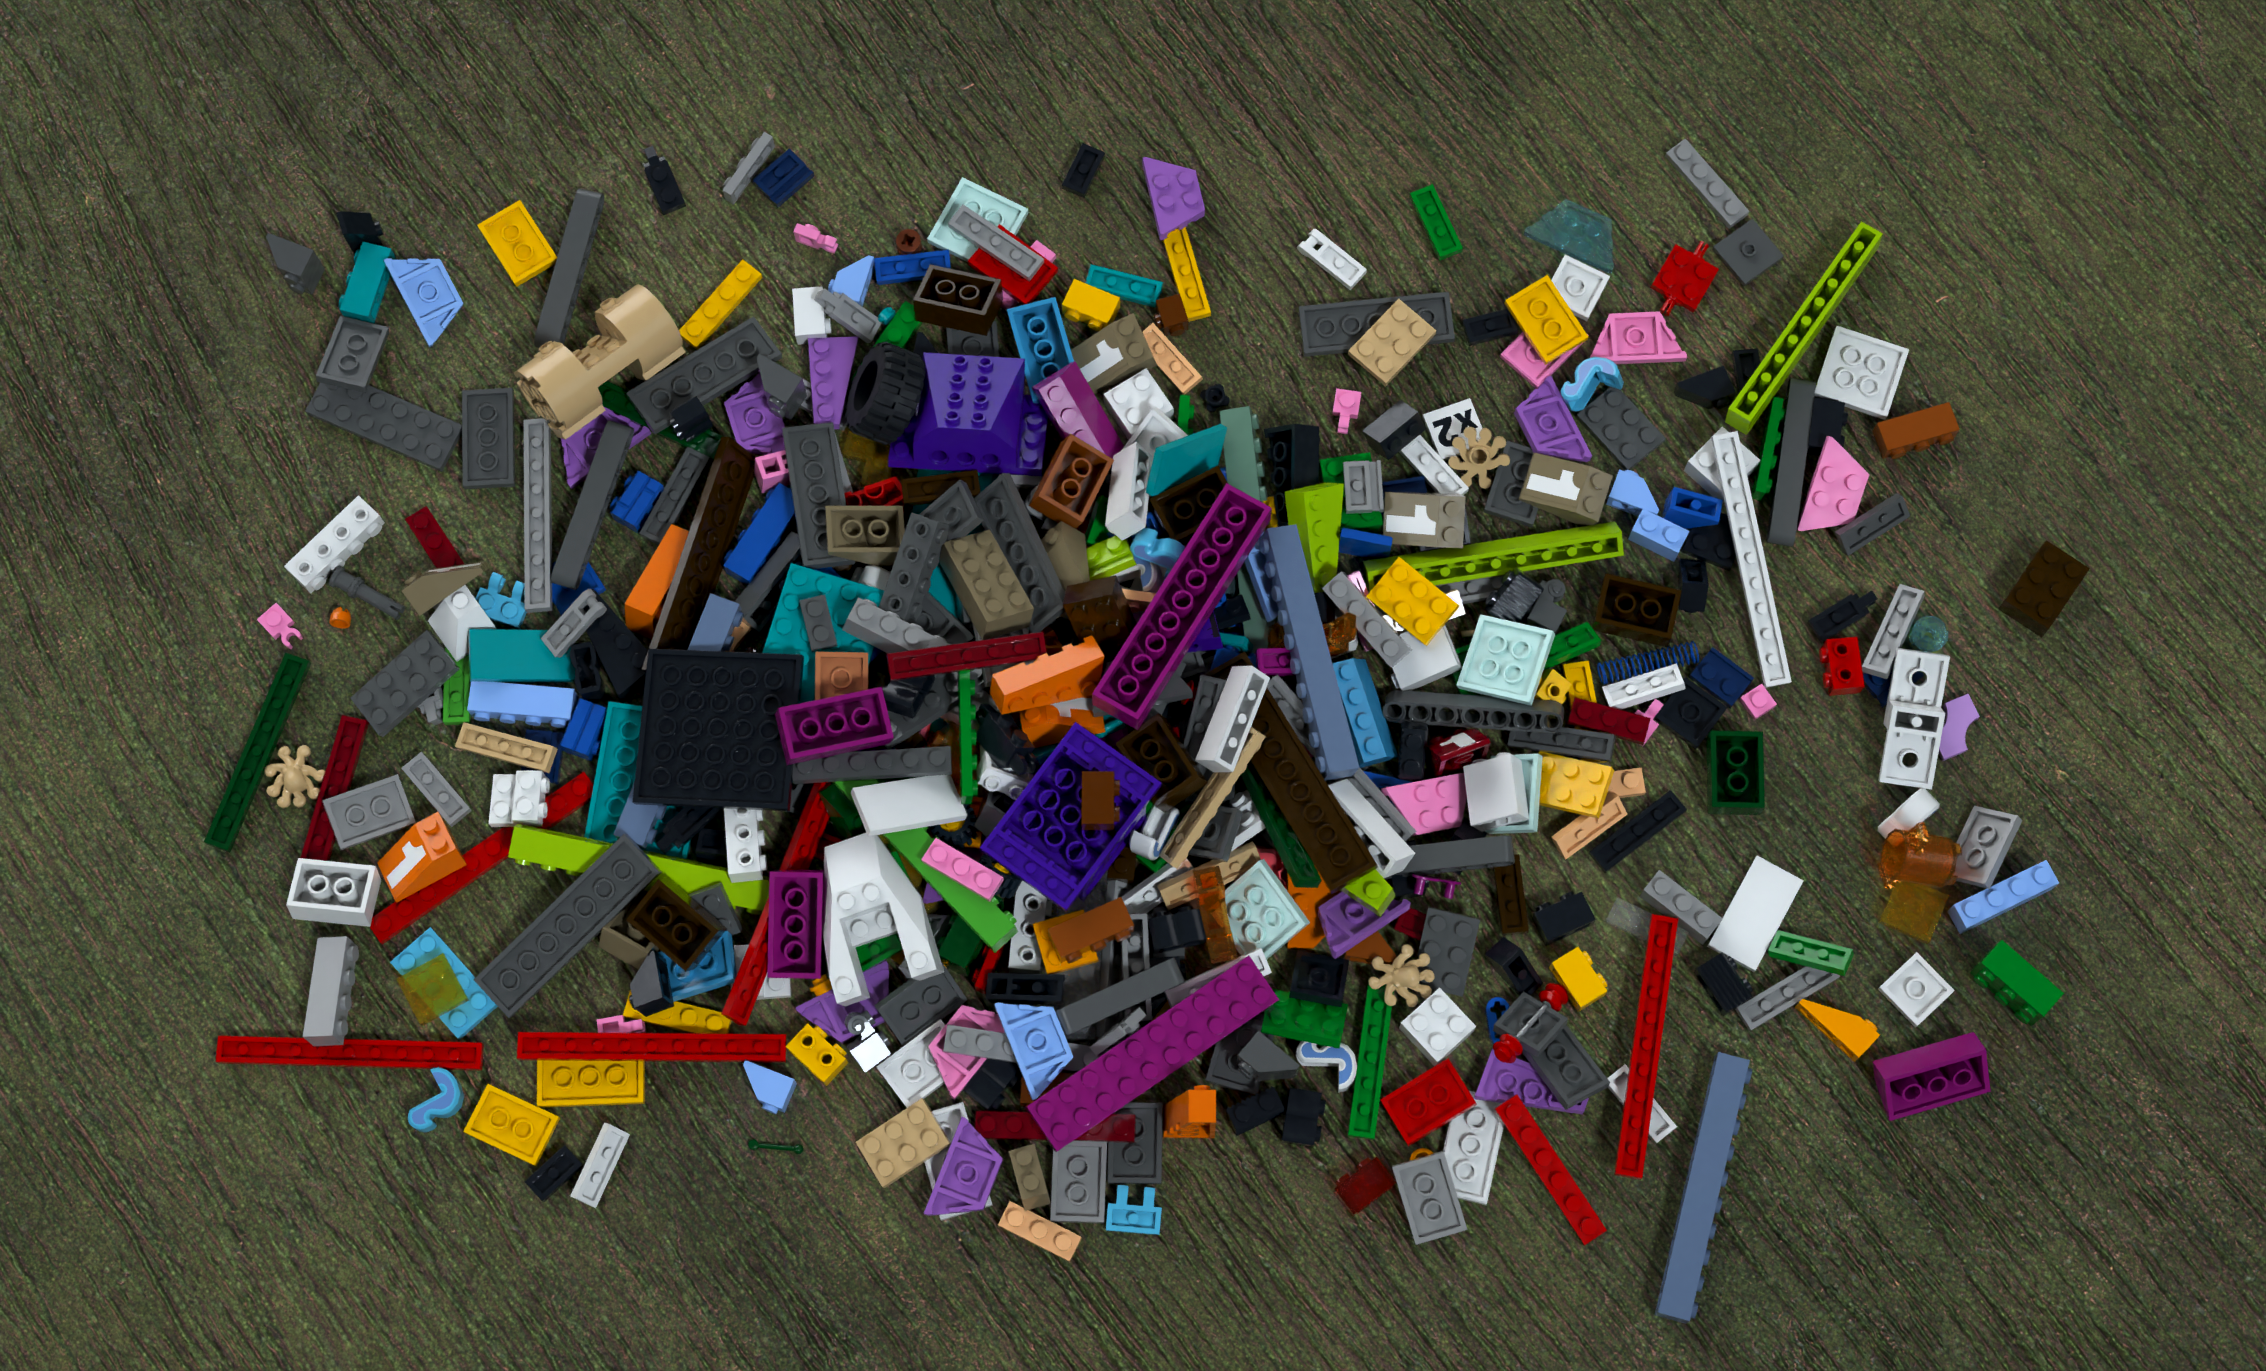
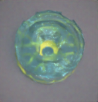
M1935 616L1920 618L1909 632L1908 641L1913 650L1919 648L1920 651L1938 653L1948 639L1946 624Z

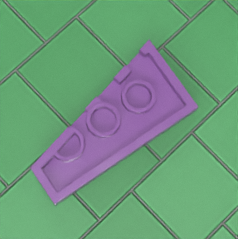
M858 337L808 338L813 424L833 422L834 429L840 428Z
M1493 1049L1474 1096L1476 1100L1503 1103L1517 1094L1526 1107L1576 1114L1584 1113L1589 1099L1587 1098L1565 1110L1530 1063L1517 1058L1513 1063L1501 1062L1496 1058Z

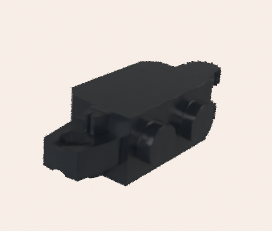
M981 704L978 711H976V719L980 724V728L977 731V741L998 768H1012L1019 775H1024L1026 772L1036 774L1040 769V763L1032 753L1035 746L1028 739L1027 734L1019 728L1010 714L1002 715L990 704Z

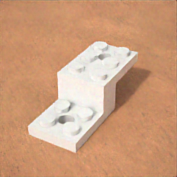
M1896 648L1883 722L1887 728L1879 782L1932 790L1945 719V712L1942 710L1941 705L1950 660L1949 655ZM1917 671H1923L1926 674L1925 681L1919 685L1912 682V675ZM1907 753H1914L1917 756V760L1912 766H1906L1902 762L1903 756Z

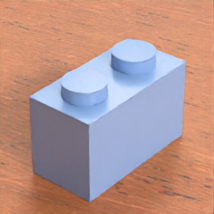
M1642 509L1628 540L1674 562L1689 531Z

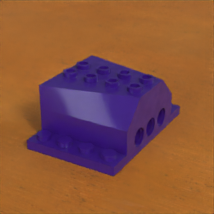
M923 352L925 378L923 379L924 386L923 390H921L920 401L917 403L914 416L911 417L910 424L904 429V433L895 442L890 444L888 467L962 472L978 470V473L1042 476L1049 417L1041 404L1033 403L1031 395H1025V359Z
M1075 722L981 845L980 850L1067 912L1077 897L1083 902L1129 842L1132 830L1137 831L1145 821L1146 805L1161 787L1162 783ZM1082 771H1114L1115 780H1120V796H1115L1114 806H1120V822H1114V830H1082Z

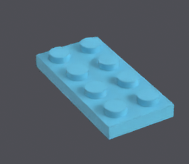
M431 927L390 962L459 1040L498 1007L473 980L476 977Z

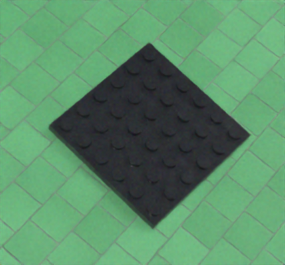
M648 649L632 802L636 805L790 811L794 764H786L775 713L780 707L800 704L804 656L800 654Z

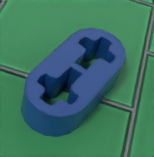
M1501 997L1492 998L1488 1001L1485 1008L1489 1038L1493 1045L1495 1042L1500 1041V1038H1495L1497 1033L1493 1031V1028L1497 1022V1015L1495 1012H1491L1490 1009H1493L1495 1003H1498L1500 1008L1504 1007L1505 1010L1501 1012V1017L1510 1007L1508 1002Z

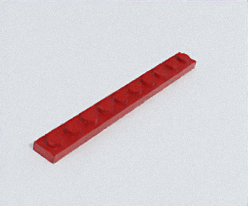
M582 772L545 798L548 809L547 817L543 818V825L538 828L549 830L591 801L593 783L585 772ZM514 827L501 828L463 854L466 866L397 903L395 901L372 917L370 929L379 942L383 945L506 860L509 855Z
M831 782L814 783L779 871L809 869L829 819L818 791ZM769 897L721 1015L738 1025H747L767 974Z
M1656 914L1650 916L1614 1171L1616 1176L1641 1180L1643 1177L1678 918Z
M518 1032L517 1060L744 1062L746 1060L749 1062H786V1034Z
M218 1036L215 1062L218 1064L433 1069L440 1067L446 1070L482 1071L484 1044L479 1042L344 1039L343 1045L313 1046L304 1038Z

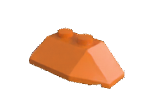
M1287 872V891L1310 921L1304 929L1287 942V949H1314L1325 937L1317 914L1318 907L1339 894L1340 890L1331 894L1323 880L1318 888L1294 887Z

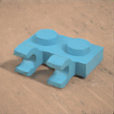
M493 572L489 580L488 589L480 587L476 600L491 620L520 630L527 613L525 611V603H523L525 599V583L516 581L512 597H506L500 594L506 579L503 578V575Z
M1118 1185L1116 1204L1108 1203L1106 1231L1160 1235L1162 1208L1154 1207L1155 1188L1144 1187L1143 1206L1127 1205L1129 1187L1127 1185Z

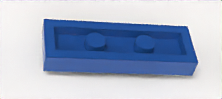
M949 250L874 258L877 285L923 280L930 264L951 269Z

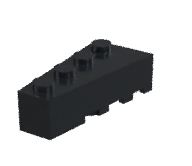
M1290 424L1264 429L1265 438H1269L1270 441L1267 455L1268 459L1273 462L1274 472L1270 476L1271 483L1276 486L1277 493L1274 495L1278 527L1288 526L1285 491L1319 484V426Z
M592 589L596 594V600L602 602L607 610L588 627L586 632L621 702L624 703L645 686L646 672L642 670L648 650L600 595ZM586 605L583 609L587 612L590 608Z

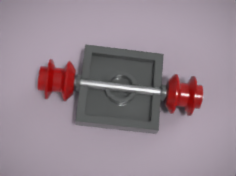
M1555 983L1547 984L1545 990L1539 993L1540 1001L1523 992L1498 1019L1493 1028L1494 1032L1501 1035L1500 1041L1495 1042L1493 1045L1494 1054L1498 1060L1513 1063L1516 1060V1056L1522 1054L1523 1049L1538 1058L1563 1030L1568 1021L1567 1017L1558 1012L1561 1010L1562 1005L1568 1002V995L1563 986Z

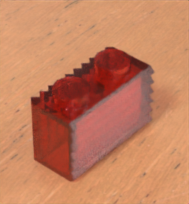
M1367 1157L1356 1166L1358 1169L1356 1173L1352 1176L1346 1173L1335 1182L1337 1187L1334 1188L1333 1192L1352 1217L1393 1188L1397 1183L1378 1157H1375L1373 1160Z

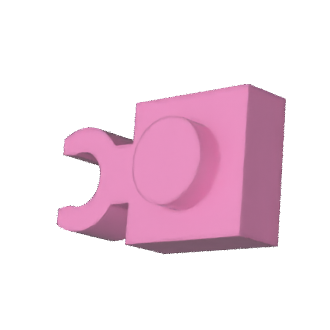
M796 224L793 231L796 242L816 249L822 248L827 252L835 254L838 247L836 238L822 235L818 228L813 225Z
M277 603L257 619L275 640L281 636L283 644L288 649L293 648L289 643L291 636H297L300 640L303 639L302 634L297 629L290 628L295 622Z

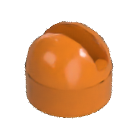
M342 607L335 608L330 616V625L341 629L349 628L351 623V613L349 610L345 609L342 611Z

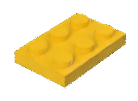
M521 200L477 225L516 287L556 264V254Z
M1548 275L1514 294L1504 302L1545 365L1588 340V335Z
M1400 557L1397 558L1366 596L1426 646L1460 607Z
M1539 752L1538 754L1543 756L1539 805L1599 819L1614 769L1606 765Z
M487 1084L463 1132L529 1164L537 1166L560 1117Z

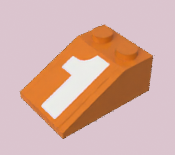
M1092 695L1020 711L1022 731L1027 734L1028 739L1035 748L1060 743L1075 722L1093 735L1106 732L1103 716H1093L1094 705H1092Z
M439 812L415 823L377 862L396 903L467 865L449 827Z

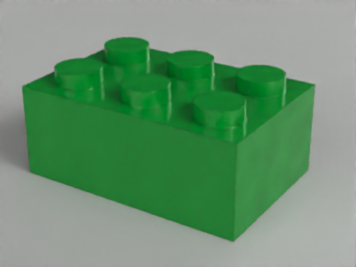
M1370 452L1320 459L1319 475L1321 483L1344 484L1343 462H1372ZM1343 489L1340 535L1342 528L1381 534L1383 527L1381 512L1346 514L1345 490Z
M2003 940L1990 949L1970 972L1974 976V981L1982 988L1987 987L1995 994L1994 998L2001 1005H2008L2015 1011L2014 1015L2019 1021L2024 1024L2028 1023L2031 1026L2043 1018L2064 994Z

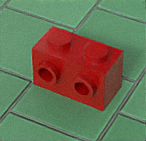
M1858 638L1826 639L1822 648L1819 649V658L1821 664H1825L1826 673H1823L1824 688H1828L1829 696L1860 693L1865 685Z

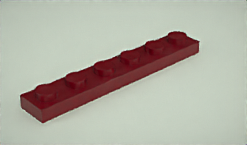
M1038 632L889 653L886 656L890 681L1035 661L1038 656L1047 652L1044 633Z
M345 715L341 717L301 854L303 859L330 860L336 838L322 800L350 791L369 725L367 720Z
M976 1111L975 1129L984 1139L1048 1141L1029 1112ZM1111 1114L1073 1141L1135 1143L1136 1115Z

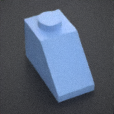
M868 255L838 271L835 280L831 279L828 291L832 294L833 292L844 293L863 307L875 269L874 256Z
M1619 469L1606 505L1638 517L1642 509L1657 515L1659 509L1644 478L1639 477L1634 471H1622Z
M745 1060L743 1066L757 1100L763 1104L762 1109L773 1114H777L778 1110L785 1113L797 1085L795 1079Z

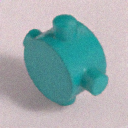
M886 307L879 314L878 321L888 325L895 316L896 311L891 307Z

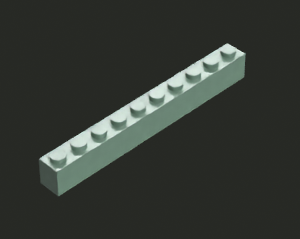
M1250 406L1220 411L1221 424L1227 427L1223 444L1227 482L1229 485L1263 503V501L1268 500L1266 486H1262L1261 477H1265L1263 462H1259L1258 453H1262L1260 437L1256 438V429H1259L1258 415L1252 412ZM1244 562L1237 572L1240 595H1243L1251 618L1243 622L1244 636L1254 645L1252 650L1254 654L1257 649L1283 648L1284 638L1282 632H1278V616L1271 622L1266 621Z

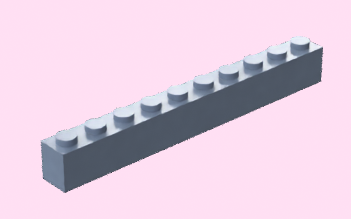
M1297 525L1267 528L1259 540V547L1261 553L1265 554L1266 574L1272 581V598L1275 602L1277 601L1279 609L1278 621L1284 628V645L1290 652L1291 672L1296 675L1297 695L1303 702V719L1306 724L1308 723L1310 730L1309 743L1316 753L1315 765L1325 781L1351 777L1359 769V764Z
M710 593L688 650L730 651L734 641V637L731 635L734 628L740 626L744 615L741 612L740 604ZM633 784L613 835L619 839L623 834H628L639 847L646 849L647 845H652L657 834V830L654 829L658 819H663L667 806L634 804L632 802Z
M1721 1052L1714 1056L1654 1314L1656 1316L1685 1324L1690 1321V1318L1695 1319L1698 1309V1303L1694 1302L1697 1291L1701 1292L1704 1283V1276L1700 1274L1702 1266H1707L1710 1257V1250L1706 1248L1708 1240H1713L1717 1224L1712 1222L1714 1214L1720 1212L1723 1198L1718 1196L1720 1188L1726 1186L1728 1172L1724 1170L1726 1162L1731 1161L1734 1153V1146L1730 1145L1732 1135L1737 1136L1740 1127V1120L1736 1119L1738 1109L1743 1110L1746 1100V1094L1742 1093L1744 1083L1749 1084L1752 1069L1748 1068L1750 1060Z

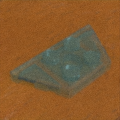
M1565 199L1556 206V209L1547 212L1541 217V220L1531 227L1528 226L1524 231V236L1609 274L1613 272L1612 219Z

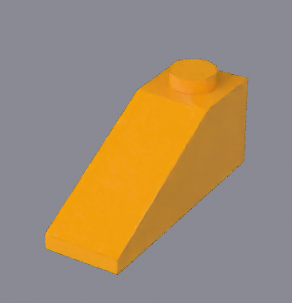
M1802 999L1795 1006L1804 1017L1853 1062L1880 1036L1876 1032L1878 1030L1877 1027L1870 1020H1863L1860 1016Z

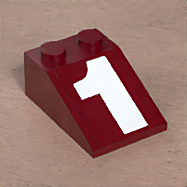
M1465 727L1452 733L1453 736L1445 739L1441 736L1430 740L1426 748V758L1434 777L1452 775L1463 771V766L1472 764L1474 760L1485 759L1491 744L1489 738L1476 728L1467 730Z

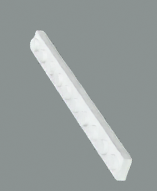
M1738 431L1714 435L1711 437L1764 687L1789 684L1792 681Z

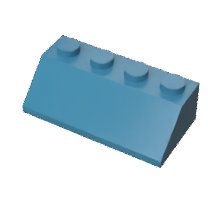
M1056 297L1007 309L1019 356L1025 359V377L1033 403L1041 404L1031 387L1074 361Z
M1352 658L1332 663L1359 767L1362 768L1398 758L1366 660Z

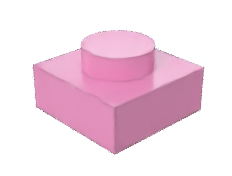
M1760 684L1739 699L1754 721L1777 705L1763 684Z

